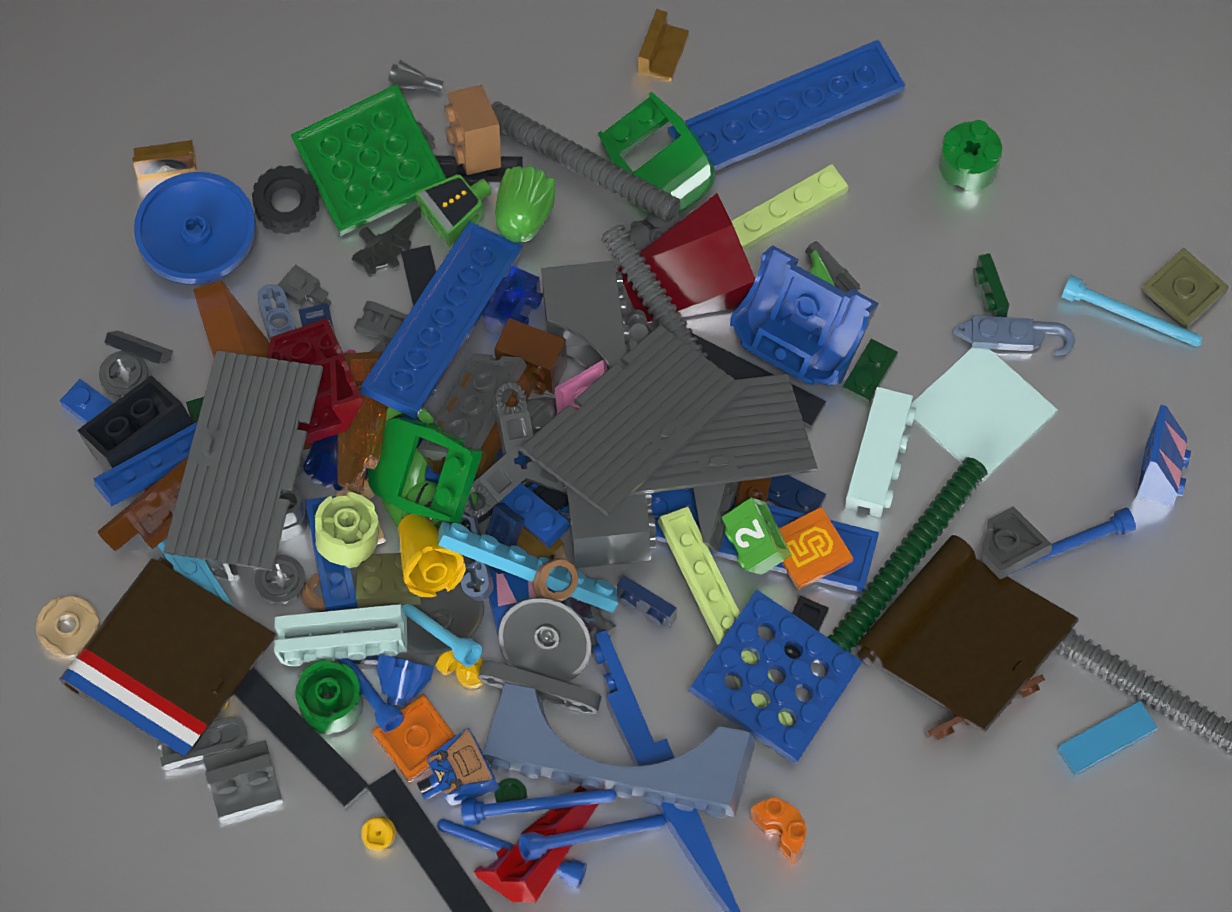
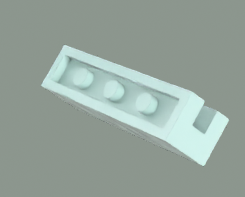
M881 387L876 388L847 493L845 509L857 511L858 506L869 508V515L880 518L884 507L890 509L894 490L889 489L891 479L898 480L902 464L897 462L898 453H905L909 435L904 434L906 425L912 426L916 413V408L911 407L912 395Z
M401 604L275 617V630L278 633V640H275L274 652L281 664L288 666H300L304 662H318L322 660H331L333 662L335 659L343 658L363 660L367 656L380 654L394 657L398 653L407 652V617Z

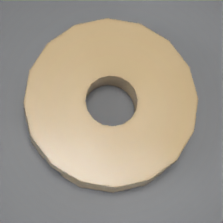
M68 595L69 597L52 599L42 607L36 618V634L40 644L48 653L57 657L72 658L77 656L100 626L94 607L87 600L78 596ZM65 620L76 622L75 628L69 633L59 631L61 623Z

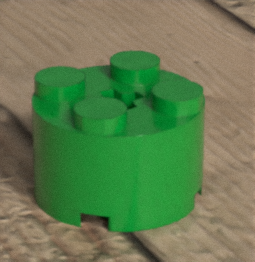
M983 120L963 122L952 127L944 135L940 154L939 169L945 181L954 187L955 185L963 187L965 191H977L990 185L998 172L1002 155V143L999 136Z
M322 660L308 666L300 675L295 691L296 701L301 716L314 730L324 735L341 732L352 726L361 716L363 696L358 678L349 666L343 663H335L331 660ZM330 694L333 698L327 699L325 696Z

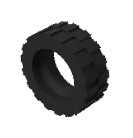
M291 165L277 166V168L267 170L264 175L261 174L257 183L253 186L252 201L257 219L263 223L266 229H271L274 233L289 234L291 232H300L301 229H306L310 226V223L317 217L316 213L319 212L320 208L315 181L312 180V176L309 173H305L301 168H295ZM280 188H293L300 194L301 200L296 209L290 212H280L272 206L271 198Z

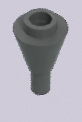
M401 60L398 65L392 64L388 81L393 82V85L397 84L399 88H425L440 93L444 82L426 77L425 74Z

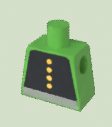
M455 175L416 192L417 206L421 208L423 215L450 248L456 243L469 221L478 224L483 220L484 207L481 200L491 195L492 191L484 179L469 186L461 175Z

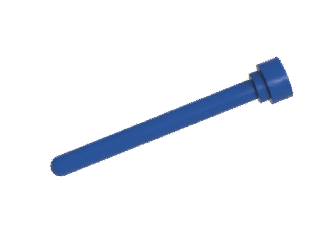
M1127 507L1115 511L1114 516L1109 518L1110 521L1052 543L1051 553L1021 569L1114 532L1115 534L1122 533L1123 535L1136 530L1134 517Z
M336 659L339 664L343 663L349 666L356 674L361 693L376 711L375 721L382 731L387 733L396 729L404 720V715L397 706L384 702L351 659Z
M603 789L485 804L484 801H478L477 799H468L462 801L461 813L465 826L479 825L481 821L486 820V817L612 802L616 799L617 793L613 789Z
M659 814L546 837L542 834L538 835L536 832L520 835L519 849L523 859L528 861L540 858L549 849L660 828L666 824V820L663 815Z
M441 819L437 823V828L441 832L496 852L502 847L509 850L514 845L446 819ZM575 859L572 862L567 860L565 863L561 862L555 873L561 875L560 879L565 880V884L578 889L584 879L587 864Z

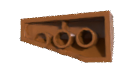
M222 281L193 289L213 357H215L217 350L266 358L270 342Z

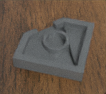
M1013 506L988 519L981 560L999 579H1002L1051 553L1052 544Z

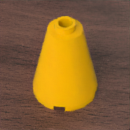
M409 514L400 521L398 526L404 583L411 593L419 597L431 598L437 596L436 592L445 588L447 592L454 589L462 580L466 571L463 555L438 546L439 529L427 517Z

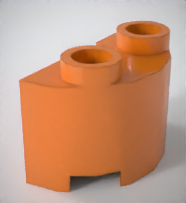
M776 797L761 801L752 806L750 819L765 835L776 833L780 836L781 844L779 845V850L795 865L802 856L807 833L805 821L799 811L788 802H784Z

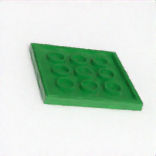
M397 84L291 134V138L313 181H315L317 189L341 236L417 200L416 192L447 179Z

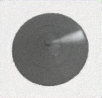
M461 581L454 589L447 592L445 588L436 592L437 596L431 598L421 597V605H414L454 635L465 639L471 638L484 616V601H475L464 593ZM474 586V587H471V588H473L476 592H478V589H477L475 586ZM407 617L408 650L427 655L453 650Z
M546 598L527 599L512 606L500 622L498 630L500 650L507 663L512 667L567 682L577 677L589 662L592 646L589 631L577 613L560 602Z

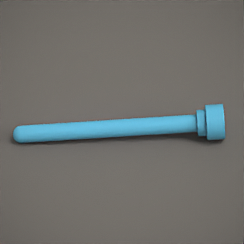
M1070 275L1061 296L1062 298L1072 302L1074 299L1077 301L1083 299L1193 346L1201 345L1202 337L1200 335L1086 288V284L1081 283L1082 279Z
M414 605L402 606L407 617L452 648L455 659L461 664L470 667L479 660L482 654V647L471 638L457 637Z

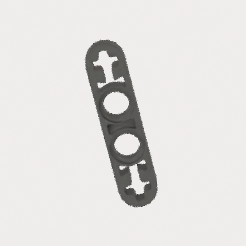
M483 661L477 676L480 681L503 689L505 683L534 688L542 701L586 714H596L602 699L601 695L595 691L495 661Z

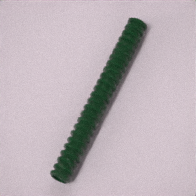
M966 457L963 460V464H960L957 468L958 472L952 474V479L946 482V486H943L940 490L941 493L936 495L935 501L929 504L930 508H926L924 515L919 517V523H915L912 526L913 530H909L907 537L902 539V545H898L895 549L896 552L890 555L891 560H886L884 563L885 567L879 569V574L873 577V582H869L867 589H864L861 593L862 597H858L855 601L856 604L850 607L851 612H846L844 615L845 620L841 619L838 623L839 627H835L832 631L833 635L830 634L827 638L840 646L844 651L852 652L851 648L857 646V640L860 641L863 633H867L869 630L868 625L872 626L874 624V618H878L881 614L880 610L883 611L886 608V603H889L892 600V596H895L898 592L897 588H901L903 581L909 578L908 573H912L915 570L914 566L919 565L921 562L920 558L925 557L926 551L932 548L931 544H935L938 540L937 536L942 535L943 529H946L949 525L948 522H951L954 519V514L960 511L959 507L964 506L965 500H968L971 497V493L977 489L976 485H980L982 478L987 476V470L981 462L970 457Z

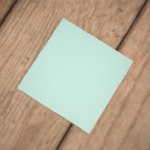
M971 348L911 404V407L916 408L914 421L963 464V460L966 457L975 458L985 466L988 474L985 478H982V482L1058 412L1054 405L993 351L984 348Z

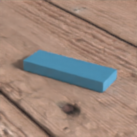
M1141 701L1062 743L1058 746L1057 750L1073 775L1076 776L1152 734L1158 727Z

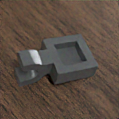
M296 264L278 284L284 290L286 297L301 307L307 300L315 306L326 303L330 306L332 304L327 299L328 292L319 287V279Z

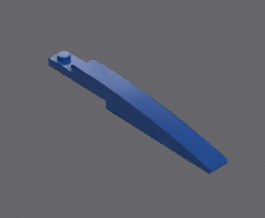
M607 630L596 633V645L592 646L591 649L597 664L603 663L607 674L603 675L606 687L610 694L606 695L607 707L634 766L653 765L674 759L675 757L667 738L654 743ZM667 802L656 805L660 814L664 816L668 828L722 910L724 912H740L697 809L684 811L676 808L674 804Z

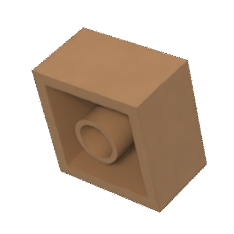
M478 85L448 92V105L444 106V112L449 127L445 128L449 145L454 144L455 146L454 155L457 164L463 165L467 175L500 168V126L483 86Z

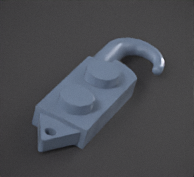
M973 315L971 320L954 327L952 330L953 334L971 343V348L1032 351L1041 346L1045 334L1061 335L1066 340V345L1063 348L1054 351L1055 355L1069 353L1075 344L1074 334L1066 325L1057 322L1033 321V319Z

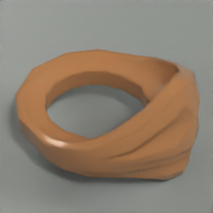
M553 559L544 563L536 571L533 579V591L538 598L551 599L557 602H562L570 597L578 585V574L575 566L565 559ZM557 566L565 567L571 576L570 585L562 592L552 593L545 584L548 574Z
M315 574L303 586L301 592L302 603L310 610L325 612L323 597H317L314 592V587L319 583V576Z

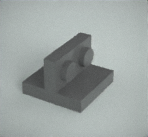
M266 740L203 758L207 783L212 792L220 822L283 803Z

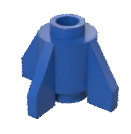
M380 654L376 667L382 694L388 696L386 702L405 706L406 701L413 702L414 698L431 680L434 667Z

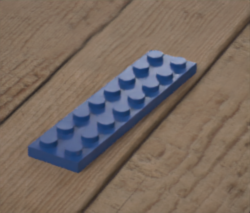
M878 39L687 119L685 122L700 138V143L712 160L715 171L904 92L905 83ZM673 126L668 127V135L673 142L681 135Z
M469 221L361 385L360 393L417 419L522 254L523 245L514 243L497 233Z

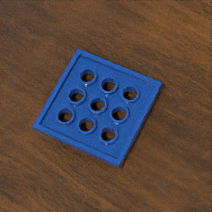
M756 590L688 692L745 731L751 732V735L793 764H796L863 661L844 651L825 635L759 590ZM758 628H769L773 633V639L769 641L763 640L758 634ZM786 645L795 646L799 650V658L792 659L788 657L784 647ZM744 651L754 653L757 663L755 665L746 664L742 660L741 653ZM811 664H822L826 669V676L818 677L814 675L811 670ZM776 669L780 671L783 675V682H772L768 677V670ZM732 675L738 678L740 688L733 690L727 687L725 677ZM795 688H805L810 694V700L806 702L800 701L795 696ZM752 695H763L767 700V707H756L752 702ZM780 712L789 713L794 719L793 726L782 725L778 719V714Z

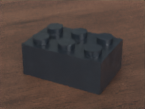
M151 375L77 431L91 454L107 470H110L194 423L182 402Z

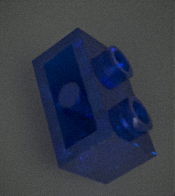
M515 266L511 267L507 276L503 277L500 281L493 301L488 303L484 311L483 318H485L486 330L500 337L509 318L527 325L529 324V314L532 309L537 310L543 298L540 277Z

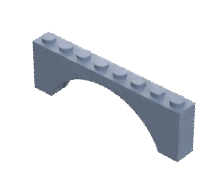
M505 683L482 754L490 764V767L499 772L507 773L509 769L520 771L523 776L532 779L544 776L551 778L553 782L561 785H569L570 782L581 784L583 788L590 791L613 789L617 796L622 798H631V795L643 797V800L651 804L661 805L662 802L674 804L676 808L684 811H693L695 808L705 810L710 816L724 818L725 815L736 816L756 743L751 732L718 726L701 744L674 759L637 767L610 765L595 761L576 752L553 732L548 724L543 702L534 688Z

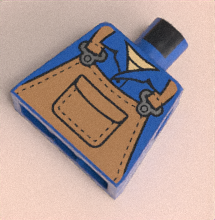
M469 728L463 730L428 756L427 762L433 775L417 782L425 800L442 792L450 805H457L462 803L463 800L475 799L500 789L475 736Z

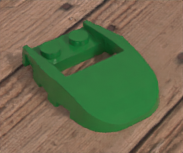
M650 92L646 100L603 133L602 131L598 132V135L613 164H617L620 168H624L635 176L648 181L650 184L656 185L657 188L663 189L665 193L669 192L673 197H678L681 202L678 212L680 214L709 192L714 183L715 169L712 160L704 150L696 133L676 112L653 92ZM670 121L681 136L633 172L623 157Z
M410 418L390 419L381 428L372 452L368 469L369 487L373 493L407 513L460 524L482 451L465 447L463 439L442 429V426L437 424L420 422ZM419 437L449 448L431 507H425L401 496Z

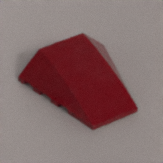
M717 192L700 207L695 208L675 226L670 227L662 236L640 250L641 253L639 255L646 258L645 264L651 266L650 272H655L656 281H661V289H666L667 293L665 295L671 297L672 301L670 303L677 306L676 312H681L682 317L738 308L755 282L754 274L738 235ZM622 266L617 268L618 272H621ZM622 273L623 285L634 310H642L646 314L647 323L654 322L652 320L653 314H648L647 312L648 306H643L642 302L644 300L637 297V290L634 291L632 289L633 283H628L627 274L623 275Z
M326 318L271 337L266 358L324 367L310 424L299 422L298 430L307 432L304 445L347 431L363 400L329 319Z

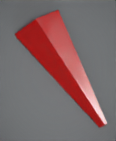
M580 785L574 790V793L587 792L590 790H587ZM599 803L550 809L520 834L536 832L538 835L542 834L546 837L582 830ZM518 840L511 849L507 850L502 847L497 851L498 859L488 867L480 865L473 872L478 879L512 902H537L572 845L549 849L540 858L526 861L521 856Z

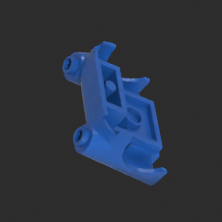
M772 245L762 254L761 265L755 282L743 302L732 313L730 326L734 327L735 333L742 341L740 344L742 347L797 379L811 385L815 383H823L828 386L840 384L848 371L879 303L854 289H851L848 293L797 266L799 259Z

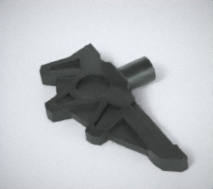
M418 206L412 213L383 234L376 236L367 226L361 229L359 236L367 245L364 249L355 253L351 260L363 266L369 277L376 276V268L388 265L392 269H397L400 265L397 257L403 249L408 250L411 247L409 238L415 224L421 219V208Z

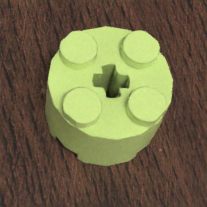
M347 492V496L327 497L319 505L315 514L317 551L328 561L344 565L347 568L358 567L361 562L371 556L378 543V515L374 510L375 506L363 495L353 492Z

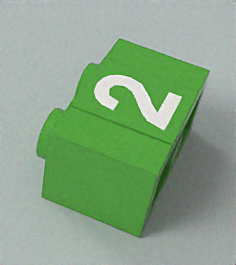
M750 498L721 517L726 526L724 529L725 534L730 542L735 545L738 552V562L744 570L762 575L792 556L765 501Z

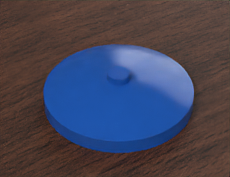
M188 172L166 179L146 195L135 217L134 234L142 258L157 274L178 283L201 284L224 277L244 261L254 243L256 221L248 197L235 183L213 173Z

